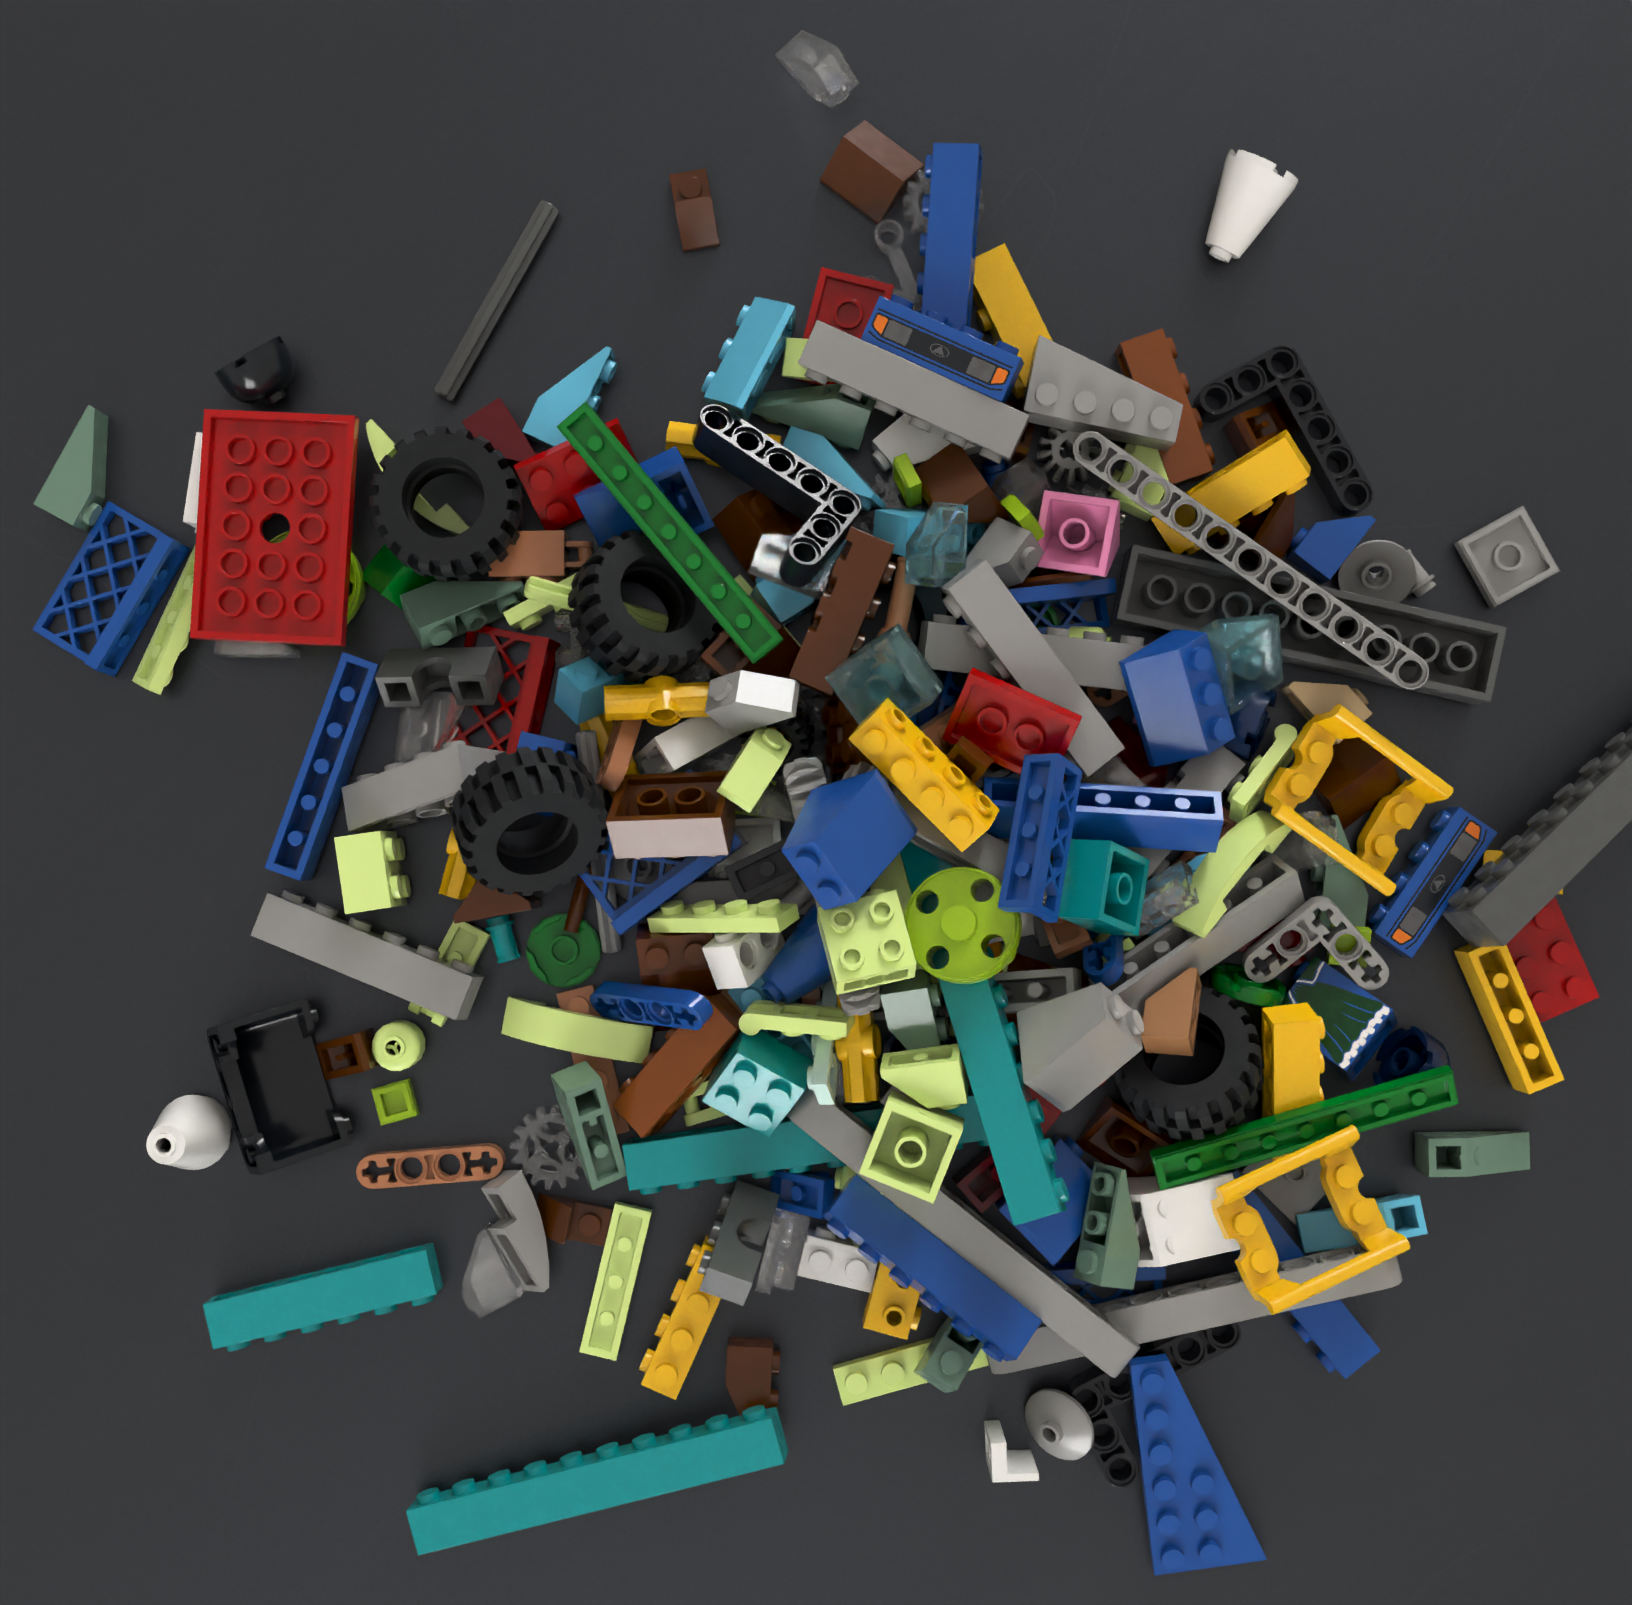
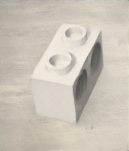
M781 932L714 933L715 937L702 950L717 990L748 988L765 972L785 941Z

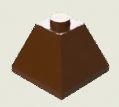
M1285 491L1272 498L1274 503L1265 511L1257 515L1249 512L1239 518L1240 524L1236 527V529L1279 559L1283 558L1293 540L1295 493L1287 495ZM1216 532L1206 540L1221 548L1226 544L1227 533L1220 535L1219 532ZM1246 549L1240 554L1239 560L1256 567L1259 562V556L1254 549Z

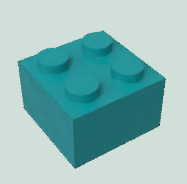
M1071 839L1058 917L1097 934L1138 936L1150 859L1111 840Z
M741 1031L711 1072L702 1102L769 1138L806 1090L807 1069L813 1065L814 1060L762 1031L755 1035H746Z

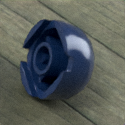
M1248 683L1235 686L1225 695L1235 738L1223 746L1238 758L1250 762L1251 755H1255L1270 722V718H1268L1269 713L1266 712L1267 706L1275 707L1277 699L1276 690Z
M1411 1026L1409 1030L1399 1028L1386 1038L1379 1049L1376 1060L1382 1061L1379 1073L1373 1072V1079L1375 1085H1379L1444 1065L1450 1067V1057L1443 1043L1427 1031L1416 1026Z

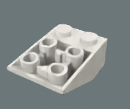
M1220 1173L1164 1190L1159 1189L1155 1176L1127 1177L1140 1246L1138 1267H1162L1240 1249V1245L1236 1240L1224 1239L1211 1205V1200L1217 1197L1215 1188L1234 1180L1233 1173Z

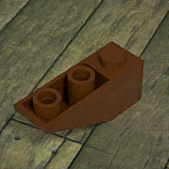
M732 1336L728 1338L725 1385L739 1416L747 1408L757 1405H764L765 1409L777 1407L778 1411L779 1389H771L772 1374L779 1375L781 1351H773L774 1339Z

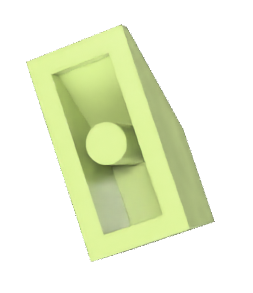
M766 726L755 729L736 755L717 792L750 813L783 763L792 744L785 740L784 736L775 729L767 728Z
M958 1043L883 1053L880 1066L881 1078L926 1108L939 1107L943 1110H950L959 1107L961 1104H967L969 1083Z

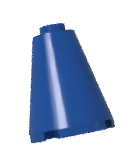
M816 903L811 905L762 974L764 984L761 988L766 996L775 1004L781 1001L788 1005L832 981L817 922Z

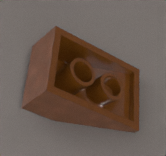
M648 923L638 924L636 946L642 985L692 990L706 996L720 994L722 989L717 990L702 950L715 937L714 933H651ZM654 1025V1032L670 1030L672 1027Z

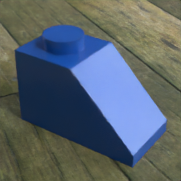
M1369 515L1316 522L1307 530L1304 527H1300L1293 535V540L1290 544L1292 549L1285 558L1321 585L1333 577L1376 519Z

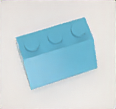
M756 296L751 306L745 304L740 311L736 321L739 329L733 340L727 338L718 357L722 362L716 373L713 371L709 372L701 389L705 393L704 401L706 406L711 404L721 405L745 421H748L756 402L784 352L786 338H791L796 328L795 306Z

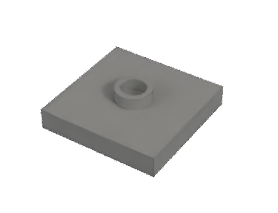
M1524 506L1518 507L1454 543L1490 609L1560 571Z
M1320 1158L1256 1187L1295 1225V1215L1309 1212L1326 1194L1320 1180L1322 1168ZM1267 1159L1243 1166L1239 1171L1245 1175L1273 1162V1160Z

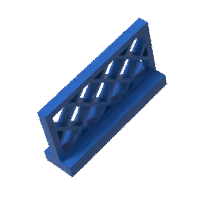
M108 501L32 630L84 661V664L94 670L115 677L191 548ZM115 514L123 518L126 533L110 538L108 526ZM133 524L141 529L134 530ZM149 534L158 538L149 553L139 555L136 538ZM128 541L131 558L115 563L112 545ZM103 548L107 565L91 570L89 558L94 551ZM133 566L135 578L131 585L120 587L117 570ZM109 573L112 590L96 595L93 578ZM84 581L88 598L72 602L70 590L75 583ZM114 598L115 612L112 617L101 620L98 602ZM89 605L93 623L77 627L74 610ZM65 613L68 630L57 634L48 630L54 617ZM95 631L97 642L90 654H88L81 648L79 635ZM70 638L71 643L66 641L65 639Z
M735 829L729 855H719L716 857L688 856L683 861L667 859V857L634 859L630 881L610 877L614 853L608 833L606 842L609 841L608 850L602 849L601 854H607L604 876L592 875L588 870L583 875L579 874V876L611 918L612 922L610 923L621 935L634 928L658 910L662 904L669 902L748 842L739 830ZM640 860L660 863L658 879L652 884L637 882ZM666 864L676 865L665 873ZM595 880L603 881L602 889ZM610 882L630 885L628 901L617 910L607 898ZM636 886L645 888L635 896Z

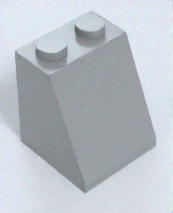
M1101 982L1017 1012L1023 1082L1062 1112L1072 1109L1143 1049L1141 1033L1144 1032V1023L1139 1012L1131 1009L1122 1001L1118 994H1114Z

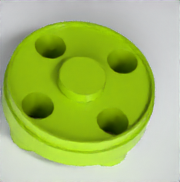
M954 867L931 875L916 888L907 904L904 920L915 960L924 970L950 983L973 984L993 977L1014 960L1021 938L1022 920L1020 912H1005L998 908L1001 881L980 869ZM985 882L992 883L994 887L992 897L985 902H979L976 897L978 887ZM936 894L939 899L937 909L930 914H925L922 909L923 900L928 895ZM996 937H1002L1005 943L1003 953L996 958H990L987 953L989 941ZM946 949L949 953L948 964L942 969H936L932 963V958L938 950Z

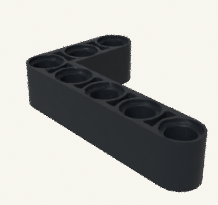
M1288 345L1276 346L1209 382L1197 394L1193 401V408L1198 410L1201 420L1208 423L1218 421L1260 397L1269 394L1289 427L1294 442L1310 465L1311 472L1332 510L1341 517H1351L1363 511L1371 504L1373 500L1372 486L1294 348ZM1272 359H1279L1285 364V374H1279L1274 371L1271 365ZM1238 378H1249L1253 382L1254 390L1252 392L1242 390L1238 384ZM1290 392H1298L1303 396V407H1297L1290 401ZM1205 395L1217 396L1221 402V409L1213 410L1209 408L1205 402ZM1309 424H1315L1321 429V440H1316L1309 435ZM1327 457H1334L1340 463L1339 473H1334L1327 468ZM1346 489H1350L1357 494V506H1352L1346 502L1344 497Z
M716 404L705 406L700 412L692 436L694 447L700 453L805 522L790 541L780 564L779 574L785 583L793 587L808 585L846 539L851 526L853 527L861 509L860 499L855 493L727 408Z
M1236 1322L1228 1324L1226 1333L1221 1336H1213V1328L1142 1343L1139 1344L1140 1349L1133 1358L1166 1353L1178 1376L1234 1348L1241 1339V1329ZM1193 1338L1195 1343L1192 1350L1187 1353L1178 1352V1345L1183 1339ZM1127 1364L1121 1371L1127 1374V1380L1118 1387L1110 1385L1111 1376L1095 1365L1073 1376L1066 1384L1065 1393L1075 1399L1077 1393L1081 1390L1090 1389L1094 1392L1090 1401L1080 1404L1088 1413L1093 1428L1099 1424L1110 1425V1430L1104 1437L1094 1436L1091 1450L1106 1480L1114 1487L1125 1488L1135 1482L1138 1476V1466L1110 1409L1132 1399L1129 1365ZM1123 1458L1127 1460V1464L1122 1470L1112 1471L1109 1469L1110 1464L1115 1459Z

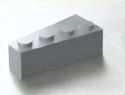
M461 740L451 741L443 744V749L440 751L418 753L413 756V761L408 763L389 764L384 767V772L379 774L370 773L356 777L355 783L341 788L348 831L360 833L387 831L418 822L417 817H438L450 813L449 807H453L452 802L458 790L462 791L460 785L469 774L474 776L476 774L475 769L484 761L490 763L496 760L495 755L505 751L468 746L465 741Z

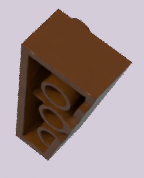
M852 526L845 539L847 540L845 550L837 558L829 580L830 585L820 599L813 618L812 627L810 626L789 674V679L796 680L800 685L832 698L835 690L843 692L851 673L850 670L845 669L850 654L858 657L866 635L860 633L865 619L873 621L881 603V599L875 597L881 583L889 584L897 565L891 562L894 544Z

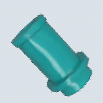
M508 914L486 919L488 927L485 928V931L490 932L497 956V963L521 957L511 926L514 924V920H510Z

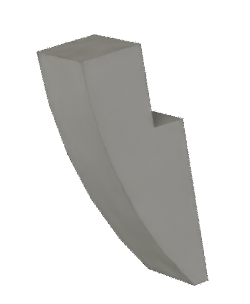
M503 1170L481 1187L499 1218L488 1229L524 1289L532 1292H545L549 1288V1258L541 1214L522 1171Z

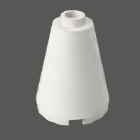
M1230 149L1225 160L1205 244L1211 248L1208 254L1226 263H1229L1231 258L1239 259L1294 191L1298 179L1289 171H1286L1284 177L1280 176L1275 169L1277 164L1263 157L1239 149L1235 153L1233 149Z
M184 1095L170 1102L159 1115L147 1138V1152L155 1162L186 1170L204 1169L219 1161L228 1150L232 1129L231 1119L226 1109L214 1098L201 1095Z

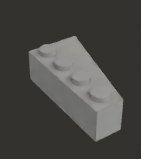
M1039 335L1034 347L1021 408L1022 412L1030 415V423L1077 433L1095 431L1110 440L1167 452L1175 444L1183 404Z
M1221 746L1209 755L1189 759L1165 788L1216 791L1221 793L1225 790L1230 793L1234 785L1245 778L1240 771L1246 764L1225 746ZM1125 847L1150 859L1147 879L1151 875L1157 880L1171 864L1166 857L1172 850Z

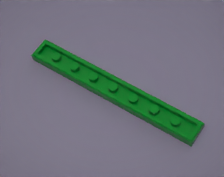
M586 401L557 426L573 448L754 665L785 640Z
M1444 1065L1227 1128L1226 1132L1217 1136L1213 1132L1204 1135L1205 1139L1193 1140L1192 1138L1151 1150L1149 1153L1157 1185L1160 1190H1164L1292 1153L1350 1125H1354L1360 1133L1457 1105L1459 1102L1453 1070L1448 1065Z

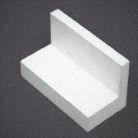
M984 1421L986 1461L992 1483L1039 1481V1472L1031 1449L1007 1450L1000 1421Z

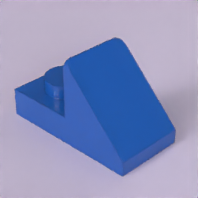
M789 1169L774 1170L775 1175L771 1176L770 1191L780 1195L776 1208L818 1219H825L822 1215L834 1200L835 1179L829 1178V1172L810 1170L802 1173H790Z

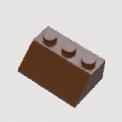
M728 771L625 775L615 793L605 821L615 859L679 858L685 856L716 857L719 855H729L735 834V803L717 792Z

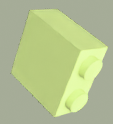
M875 889L863 894L857 902L827 910L818 907L817 922L836 995L915 977L917 964L896 890L886 892L884 889Z

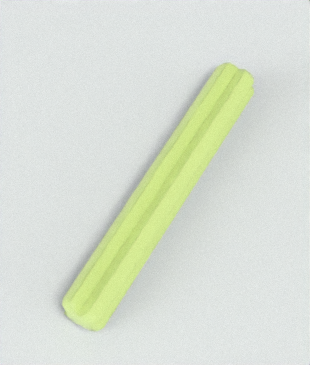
M530 576L526 581L524 596L526 598L571 611L574 610V608H569L568 594L573 590L572 587L535 576ZM623 602L629 614L640 625L655 632H666L669 620L666 614Z

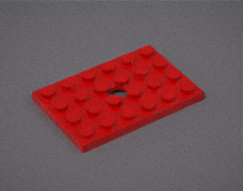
M204 409L190 638L196 640L346 647L359 418L357 416ZM274 514L284 515L290 524L288 536L279 543L269 542L265 539L262 532L263 523L268 521Z

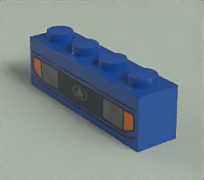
M893 294L890 300L879 296L861 340L1006 404L1024 365L1022 358L1017 356L1019 349L999 340L996 346L982 341L983 333L966 325H962L960 331L946 325L949 320L947 317L932 310H927L925 315L912 310L914 303Z
M1448 807L1446 810H1440L1430 823V828L1433 830L1425 841L1421 840L1414 846L1408 857L1412 860L1404 872H1398L1391 880L1396 884L1394 893L1387 896L1382 904L1380 902L1377 903L1367 916L1366 921L1369 922L1367 927H1370L1372 930L1371 936L1402 957H1414L1449 905V898L1460 889L1498 833L1461 807Z

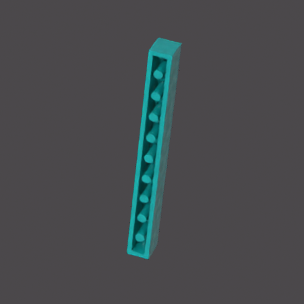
M910 841L900 852L912 894L931 875L941 870L954 868L952 865ZM936 894L928 895L923 900L922 909L925 914H930L937 909L939 899ZM988 946L987 953L989 957L995 958L992 949ZM940 949L934 954L932 960L936 969H942L948 964L949 953L946 949ZM994 976L973 984H955L938 978L1013 1225L1024 1224L1067 1211L1065 1202L1069 1201V1193L1062 1177L1057 1178L1052 1162L1057 1161V1155L1051 1139L1044 1138L1040 1123L1045 1122L1041 1104L1038 1099H1032L1029 1086L1023 1082L1022 1062L1016 1048L1017 1045H1020L1019 1033L1014 1022H1008L1004 1010L1005 1007L1009 1006L1002 984H996Z
M969 1089L967 1104H961L954 1109L944 1110L965 1119L963 1131L955 1151L963 1148L962 1143L978 1141V1146H989L973 1091ZM878 1102L845 1108L875 1131L884 1105ZM788 1116L784 1117L769 1138L739 1122L649 1135L644 1138H627L622 1145L629 1191L640 1189V1194L643 1195L660 1192L663 1190L662 1186L677 1184L678 1189H689L699 1186L702 1180L714 1179L716 1184H724L736 1181L737 1175L752 1173V1178L758 1179L775 1175L774 1170L789 1168L790 1173H802L812 1170V1165L827 1163L828 1168L846 1166L845 1163L792 1122Z
M757 1405L747 1408L740 1416L728 1418L727 1414L711 1417L705 1421V1425L692 1428L691 1424H682L670 1429L669 1434L655 1437L654 1433L640 1435L634 1438L630 1444L619 1446L618 1442H611L598 1447L594 1453L582 1455L581 1451L568 1453L562 1456L559 1462L546 1464L545 1460H540L528 1464L523 1468V1471L510 1473L509 1469L497 1471L489 1475L488 1480L475 1483L473 1478H469L455 1483L452 1489L440 1492L438 1487L426 1489L416 1495V1500L406 1510L417 1554L422 1555L782 1465L785 1463L789 1450L777 1407L765 1409L764 1405Z

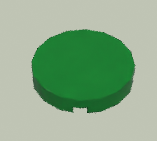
M557 913L543 918L532 929L527 941L526 958L531 971L542 982L555 987L570 988L585 982L596 971L601 960V941L597 930L583 917L578 934L564 931L568 913Z
M1221 963L1214 968L1212 967L1208 979L1209 984L1217 991L1231 998L1260 1006L1272 1007L1281 1005L1287 990L1284 984L1276 978L1263 983L1254 982L1248 978L1242 965Z

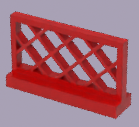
M483 626L477 631L467 632L464 647H475L478 633L490 635L497 646L498 655L502 654L511 669L504 674L502 683L515 676L521 686L519 695L507 703L499 690L497 698L502 707L487 717L479 705H471L480 721L464 731L458 719L460 712L468 706H457L453 694L440 750L443 749V744L458 740L465 741L468 746H473L468 737L485 727L494 742L487 749L506 751L508 755L517 751L516 748L521 731L540 735L561 643L546 637ZM499 637L509 640L502 644ZM518 642L529 643L527 659L516 666L506 650ZM524 669V674H523V677H522V675L520 674V671H522V670ZM516 706L515 713L511 709ZM506 712L512 722L511 731L499 739L490 722ZM508 742L507 748L505 750L503 745Z

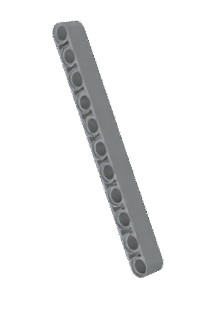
M1087 431L1076 438L1073 444L1074 458L1087 470L1393 683L1410 690L1420 688L1426 683L1429 677L1428 664L1415 652L1103 435L1095 431ZM1087 438L1096 439L1101 445L1100 456L1092 461L1083 459L1079 454V445ZM1118 460H1125L1132 466L1133 474L1127 482L1119 483L1111 476V467ZM1150 482H1157L1164 489L1163 500L1156 505L1148 504L1142 496L1144 487ZM1183 504L1191 505L1196 512L1194 522L1187 527L1179 526L1174 518L1176 509ZM1220 526L1227 533V541L1223 547L1213 549L1207 543V534L1213 527ZM1246 549H1254L1259 556L1258 565L1250 571H1244L1239 565V556ZM1285 571L1290 576V586L1286 591L1276 593L1270 585L1271 578L1275 573ZM1317 593L1322 599V607L1317 613L1308 615L1303 610V601L1308 595ZM1350 616L1354 622L1352 632L1347 636L1339 637L1335 632L1336 621L1340 617ZM1376 638H1382L1386 645L1383 655L1376 659H1371L1367 654L1369 642ZM1406 661H1414L1417 665L1416 675L1410 680L1402 681L1399 676L1400 666Z
M808 1085L806 1086L804 1093L787 1113L788 1118L1040 1318L1045 1325L1113 1378L1119 1375L1140 1349L1139 1344L1129 1334L942 1184L934 1204L859 1174L874 1130L837 1100H835V1105H819L814 1091L809 1090Z
M1357 1244L1281 1261L1278 1264L1277 1272L1280 1279L1301 1284L1367 1252V1250L1362 1249V1246ZM1397 1256L1281 1312L1395 1287L1403 1281ZM1239 1271L1091 1304L1129 1334L1138 1344L1272 1315L1264 1304L1254 1300L1246 1288ZM1041 1322L1017 1360L1005 1361L1002 1359L1001 1362H998L987 1355L993 1374H1007L1084 1357L1082 1353L1043 1322Z

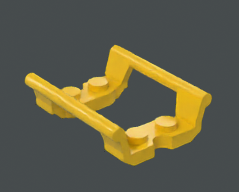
M1337 704L1329 712L1314 715L1303 726L1291 746L1295 754L1293 765L1289 768H1278L1265 790L1263 802L1272 808L1271 815L1385 896H1390L1394 893L1396 884L1386 877L1384 873L1399 850L1395 844L1396 833L1401 829L1410 830L1425 804L1448 799L1454 789L1344 706ZM1361 738L1413 777L1410 780H1405L1392 794L1384 796L1378 802L1357 839L1358 851L1355 855L1294 811L1298 803L1306 801L1311 796L1331 763L1333 744L1336 739Z
M1350 1125L1215 1188L1217 1197L1211 1200L1213 1214L1224 1239H1234L1240 1245V1255L1235 1260V1264L1243 1282L1254 1300L1264 1304L1272 1315L1410 1249L1409 1241L1404 1235L1387 1227L1375 1199L1365 1198L1359 1192L1358 1183L1364 1175L1351 1148L1360 1139V1134L1354 1125ZM1320 1158L1322 1167L1320 1171L1321 1184L1337 1220L1343 1228L1352 1233L1362 1246V1249H1366L1367 1252L1299 1284L1280 1279L1277 1272L1279 1259L1276 1249L1260 1214L1255 1208L1247 1205L1244 1197L1256 1187Z

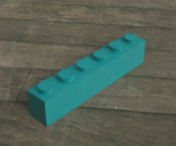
M432 1242L216 1295L203 1304V1309L213 1349L227 1347V1351L231 1352L251 1345L250 1340L263 1337L264 1342H272L287 1336V1331L300 1328L301 1333H309L323 1328V1322L335 1319L338 1320V1324L349 1323L360 1319V1313L374 1310L375 1315H382L398 1309L397 1304L411 1301L412 1306L426 1304L435 1299L434 1295L444 1285Z

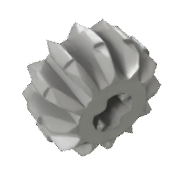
M1050 427L1048 429L1050 438H1040L1038 445L1044 450L1037 452L1036 460L1048 462L1041 468L1040 472L1042 475L1048 474L1051 470L1055 472L1051 481L1053 484H1057L1062 476H1065L1067 487L1074 485L1075 476L1082 482L1087 481L1089 478L1087 469L1080 465L1074 457L1073 459L1070 457L1063 459L1061 457L1064 449L1066 451L1073 449L1076 438L1082 433L1063 429L1060 432L1058 428ZM1087 438L1080 443L1079 454L1083 459L1092 461L1094 460L1092 458L1100 455L1101 449L1099 447L1089 446L1095 439Z

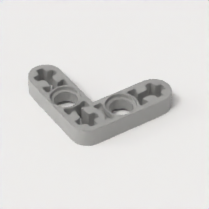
M1315 896L1307 900L1248 947L1241 959L1243 969L1248 978L1258 983L1268 982L1321 942L1363 989H1378L1387 982L1389 977V968L1379 953L1336 904L1324 896ZM1317 908H1320L1322 911L1329 909L1326 914L1335 926L1330 931L1321 920H1315L1316 917L1313 912ZM1290 930L1299 932L1301 940L1296 947L1288 949L1280 945V938L1285 932ZM1343 934H1351L1356 938L1355 946L1348 952H1340L1335 949L1337 938ZM1270 944H1274L1277 952L1282 956L1280 959H1277L1274 953L1272 954L1268 947ZM1361 955L1371 967L1376 966L1377 974L1371 978L1370 975L1365 974L1361 965L1356 961ZM1256 957H1259L1261 960L1266 959L1268 967L1264 970L1259 967L1254 968L1255 965L1252 960Z

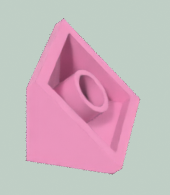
M1044 490L1038 523L1043 529L1045 536L1038 543L1045 553L1040 558L1036 567L1106 577L1120 546V501Z

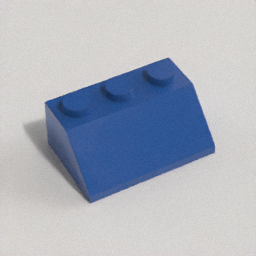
M1173 629L1119 662L1149 766L1157 767L1209 755L1235 738L1207 632Z

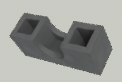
M496 646L428 648L425 650L422 648L387 649L375 676L385 707H420L427 694L442 687L452 688L457 706L494 705L504 679Z
M738 1179L732 1194L724 1192L717 1214L724 1216L723 1221L715 1220L707 1242L714 1245L712 1252L704 1251L697 1273L704 1275L699 1291L744 1306L762 1253L746 1247L741 1241H748L760 1246L763 1245L772 1223L780 1197L779 1194Z

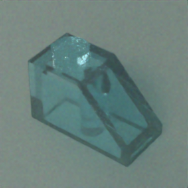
M933 502L906 543L905 583L933 588L942 587L966 568L968 505Z

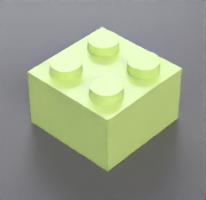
M374 831L334 837L345 914L407 905L406 898L411 896V886L408 876L402 873L401 860H405V846L401 837L397 838L396 831Z
M891 1089L863 1159L859 1174L934 1204L962 1134L965 1119L937 1107L926 1108L913 1098Z

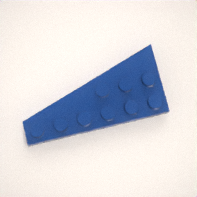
M1166 1353L1132 1358L1128 1365L1150 1556L1154 1575L1267 1560Z

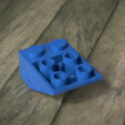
M676 446L639 463L641 468L696 534L714 527V523ZM603 482L573 495L599 547L614 535L620 536L624 531L633 529L638 530L639 533L642 531Z

